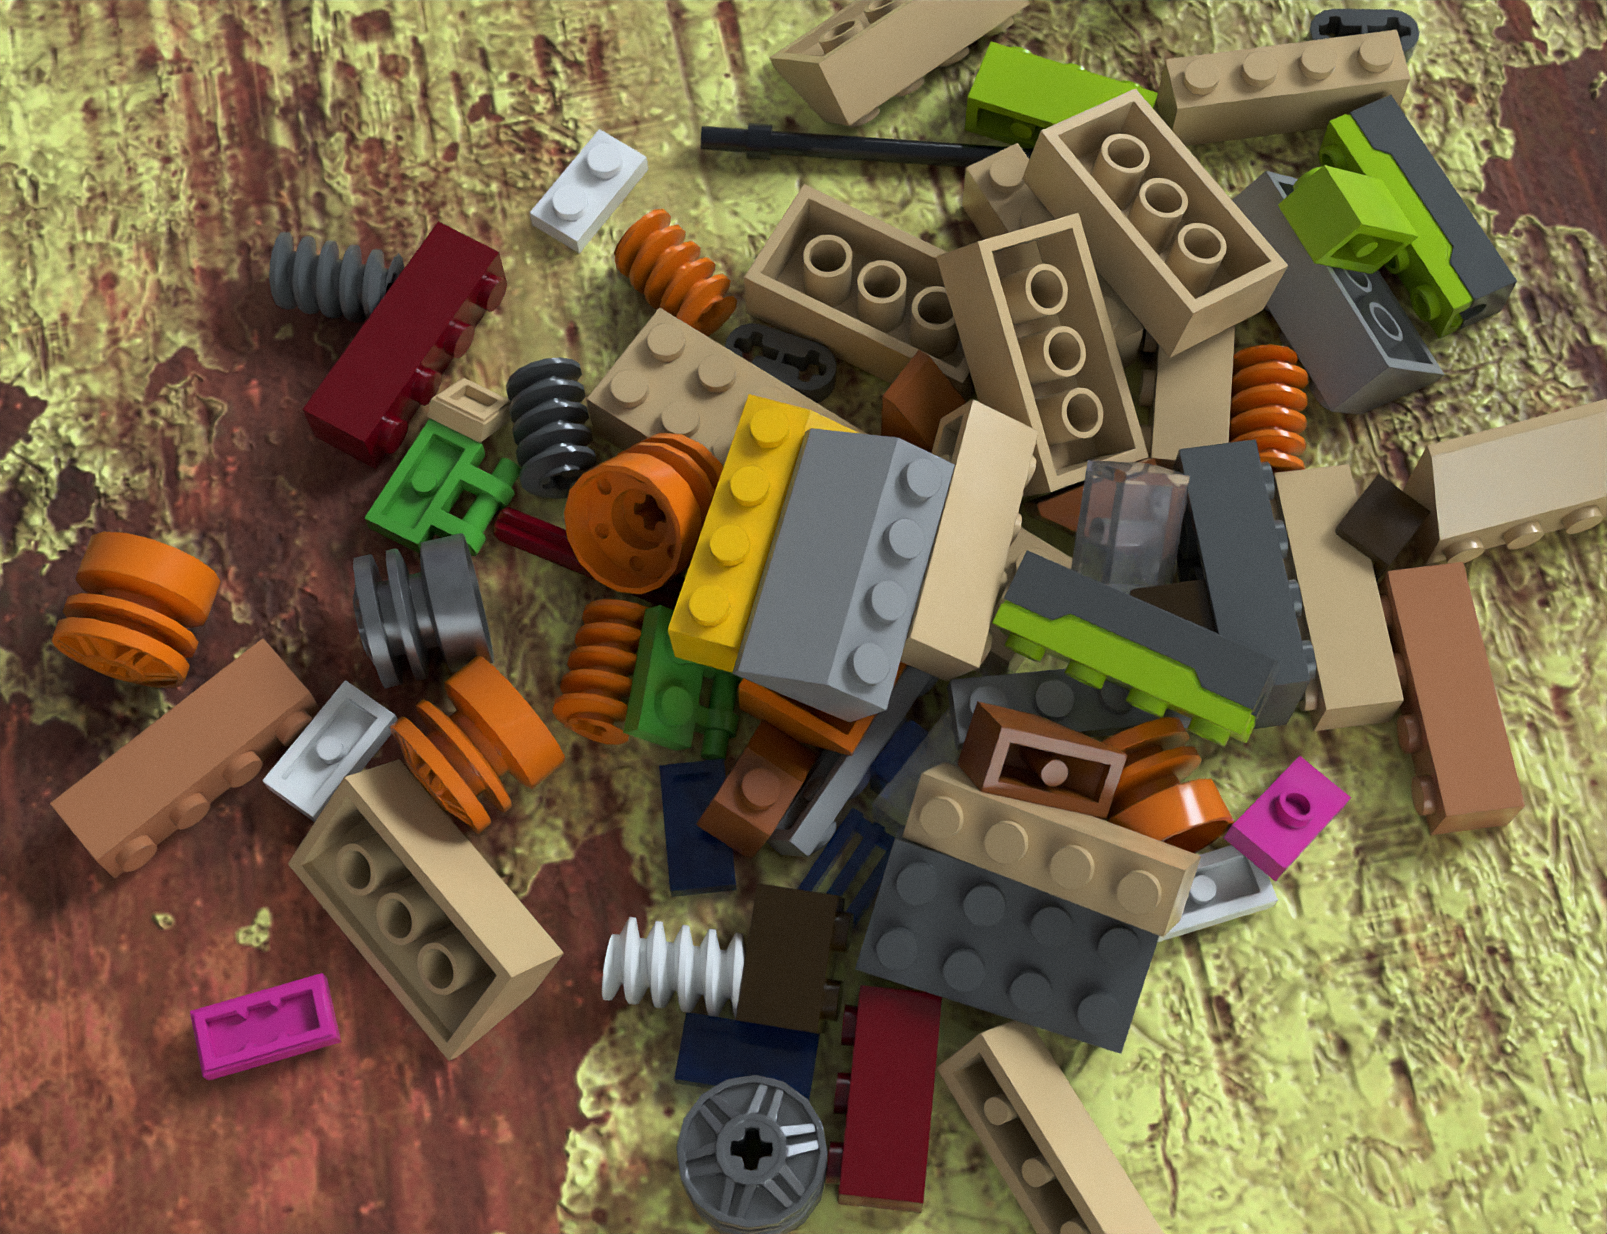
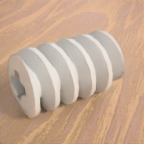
M629 917L620 935L612 934L609 940L603 968V1000H612L623 983L625 998L628 1004H639L646 990L650 987L652 1002L655 1008H665L673 993L677 991L679 1006L682 1012H692L701 995H704L706 1010L709 1016H719L727 1000L731 999L736 1019L746 957L743 933H735L727 950H720L716 929H709L700 946H693L689 925H682L674 941L667 942L662 921L655 922L645 939L640 938L637 919Z

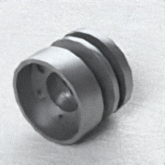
M463 533L421 542V572L411 575L398 549L386 550V566L389 580L382 581L372 555L354 558L355 589L353 605L364 650L375 665L384 688L403 684L400 655L407 654L416 681L427 679L429 674L428 649L438 646L452 673L459 671L476 656L483 657L489 663H494L492 643L479 584Z
M758 1075L726 1079L702 1094L683 1119L676 1147L680 1178L689 1199L704 1222L720 1234H788L806 1222L821 1200L827 1176V1148L823 1124L807 1098L783 1081ZM758 1139L761 1142L762 1151L772 1154V1156L760 1158L758 1170H745L742 1157L735 1156L734 1152L745 1151L747 1140Z

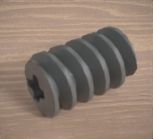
M284 231L280 232L272 249L269 282L273 299L281 309L290 310L298 306L306 314H315L321 310L322 314L332 319L340 318L344 314L348 321L359 323L369 318L405 267L403 258L398 253L394 257L389 269L385 268L384 253L380 249H373L368 256L366 264H362L361 249L359 245L354 244L349 245L343 260L339 259V246L333 240L325 242L319 256L317 255L316 241L311 236H304L299 242L297 251H294L293 236L290 232Z
M560 357L531 362L514 372L506 384L508 399L511 401L509 406L510 416L514 423L512 431L515 443L518 445L516 457L518 465L522 467L519 473L521 485L528 493L541 498H568L569 490L583 473L592 468L597 462L595 451L586 447L592 442L593 437L591 429L583 425L589 419L588 408L581 404L582 400L586 397L584 385L577 382L582 376L580 363L573 359Z

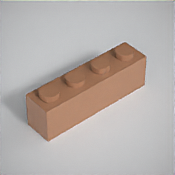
M1463 562L1387 571L1378 586V591L1404 698L1403 703L1400 705L1402 715H1399L1397 719V734L1402 751L1405 754L1411 753L1416 776L1412 779L1411 791L1416 812L1420 816L1426 815L1430 835L1506 826L1525 807L1464 564Z
M262 638L50 804L92 857L113 878H117L124 871L131 872L145 865L155 855L157 845L177 829H187L198 823L208 813L210 803L230 787L237 788L251 781L260 772L263 761L283 745L286 747L291 746L321 709L310 691L265 639Z

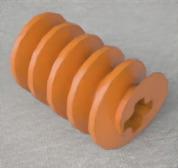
M663 208L655 209L634 223L616 245L614 251L616 268L621 274L630 278L631 285L637 291L645 294L646 302L656 310L660 307L708 337L717 331L737 308V299L734 296L725 297L730 288L731 280L723 273L713 276L715 263L708 257L698 259L701 249L699 245L694 241L684 242L686 231L679 225L669 226L671 215Z
M1273 344L1255 345L1244 348L1233 355L1229 443L1256 439L1260 461H1268L1270 463L1273 475L1277 472L1305 469V464L1297 456L1302 455L1306 450V442L1298 434L1302 433L1307 427L1306 417L1300 412L1308 405L1307 395L1301 391L1309 383L1308 373L1301 367L1296 366L1299 360L1298 355L1289 347Z
M616 599L596 600L585 606L582 615L585 625L577 630L574 640L577 648L570 652L567 662L570 671L563 675L560 684V690L563 695L555 699L552 709L556 719L565 727L583 737L607 745H620L628 742L629 735L623 733L624 730L614 726V722H625L628 705L621 702V699H629L633 680L628 678V676L634 675L637 658L636 652L638 653L645 609L649 607Z

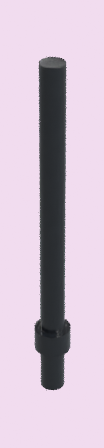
M749 123L748 129L702 126L701 150L747 153V159L770 160L771 154L966 168L1008 148L1005 146L773 131V125L756 123ZM1022 148L1030 159L1034 148Z

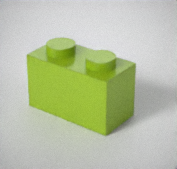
M1327 165L1314 168L1303 174L1294 183V191L1278 204V207L1314 264L1373 274L1419 237L1382 179Z

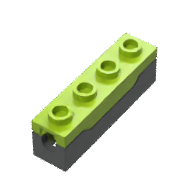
M1386 96L1351 111L1349 115L1344 114L1330 120L1318 152L1321 167L1327 165L1382 179L1419 236L1384 264L1389 272L1398 275L1410 293L1411 304L1417 316L1422 321L1429 322L1440 339L1456 332L1458 328H1465L1500 312L1517 280L1393 96Z
M1028 550L1004 597L1005 602L1004 604L1001 603L992 622L1004 635L1008 636L1004 646L1013 652L1038 663L1041 662L1045 653L1068 663L1064 672L1066 675L1098 690L1102 689L1105 680L1129 691L1125 699L1127 703L1160 718H1163L1167 708L1191 719L1187 728L1189 731L1221 746L1226 745L1229 737L1247 743L1255 726V719L1259 718L1281 671L1275 658Z

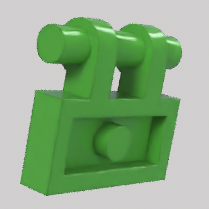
M429 418L364 519L369 529L419 554L421 542L432 540L434 535L443 538L463 533L471 556H477L486 541L483 533L498 510L501 511L504 507H507L514 497L515 492L512 487L519 477L521 468L515 462L507 458H501L491 474L479 469L478 466L486 455L483 444ZM466 490L477 497L463 519H459L449 514L462 491Z
M662 605L645 609L623 733L678 751L691 748L695 731L704 735L701 757L710 761H725L729 739L735 738L737 733L739 716L733 712L738 684L741 683L743 678L731 672L675 657L668 633V626L674 610ZM703 677L713 680L709 708L699 705Z

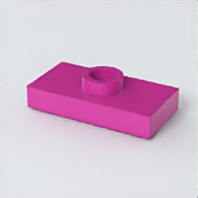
M1299 756L1241 815L1223 838L1276 882L1338 815L1351 797Z
M323 973L190 1011L202 1076L208 1081L341 1042L328 980Z

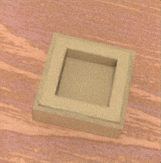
M461 378L431 399L427 417L481 443L510 422L509 406L511 401L470 380Z

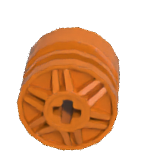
M658 433L637 442L630 448L618 453L617 456L583 473L569 490L564 510L567 539L578 562L596 581L622 593L644 594L662 587L674 579L691 563L723 470V465L703 444L682 434Z
M104 531L92 535L75 581L82 590L88 594L79 593L68 596L63 609V613L67 618L58 621L51 642L60 652L75 662L106 676L147 687L166 689L181 687L190 667L186 658L193 657L199 643L194 634L186 628L204 626L218 591L220 579L214 570L199 559L159 541L122 532Z
M476 656L444 682L447 695L456 709L451 716H446L435 705L423 699L415 706L430 733L425 736L410 720L403 716L389 727L401 747L407 767L423 788L444 811L450 812L461 819L474 832L479 834L491 824V819L476 798L482 793L498 810L505 813L512 807L508 792L499 779L501 776L508 772L518 782L533 789L565 763V756L546 725L515 687L486 659Z
M1164 717L1148 721L1116 733L1102 741L1127 754L1106 818L1109 819L1107 822L1195 854L1225 834L1235 821L1212 779H1196L1181 783L1197 769L1202 759L1194 746H1185L1190 736L1179 717Z

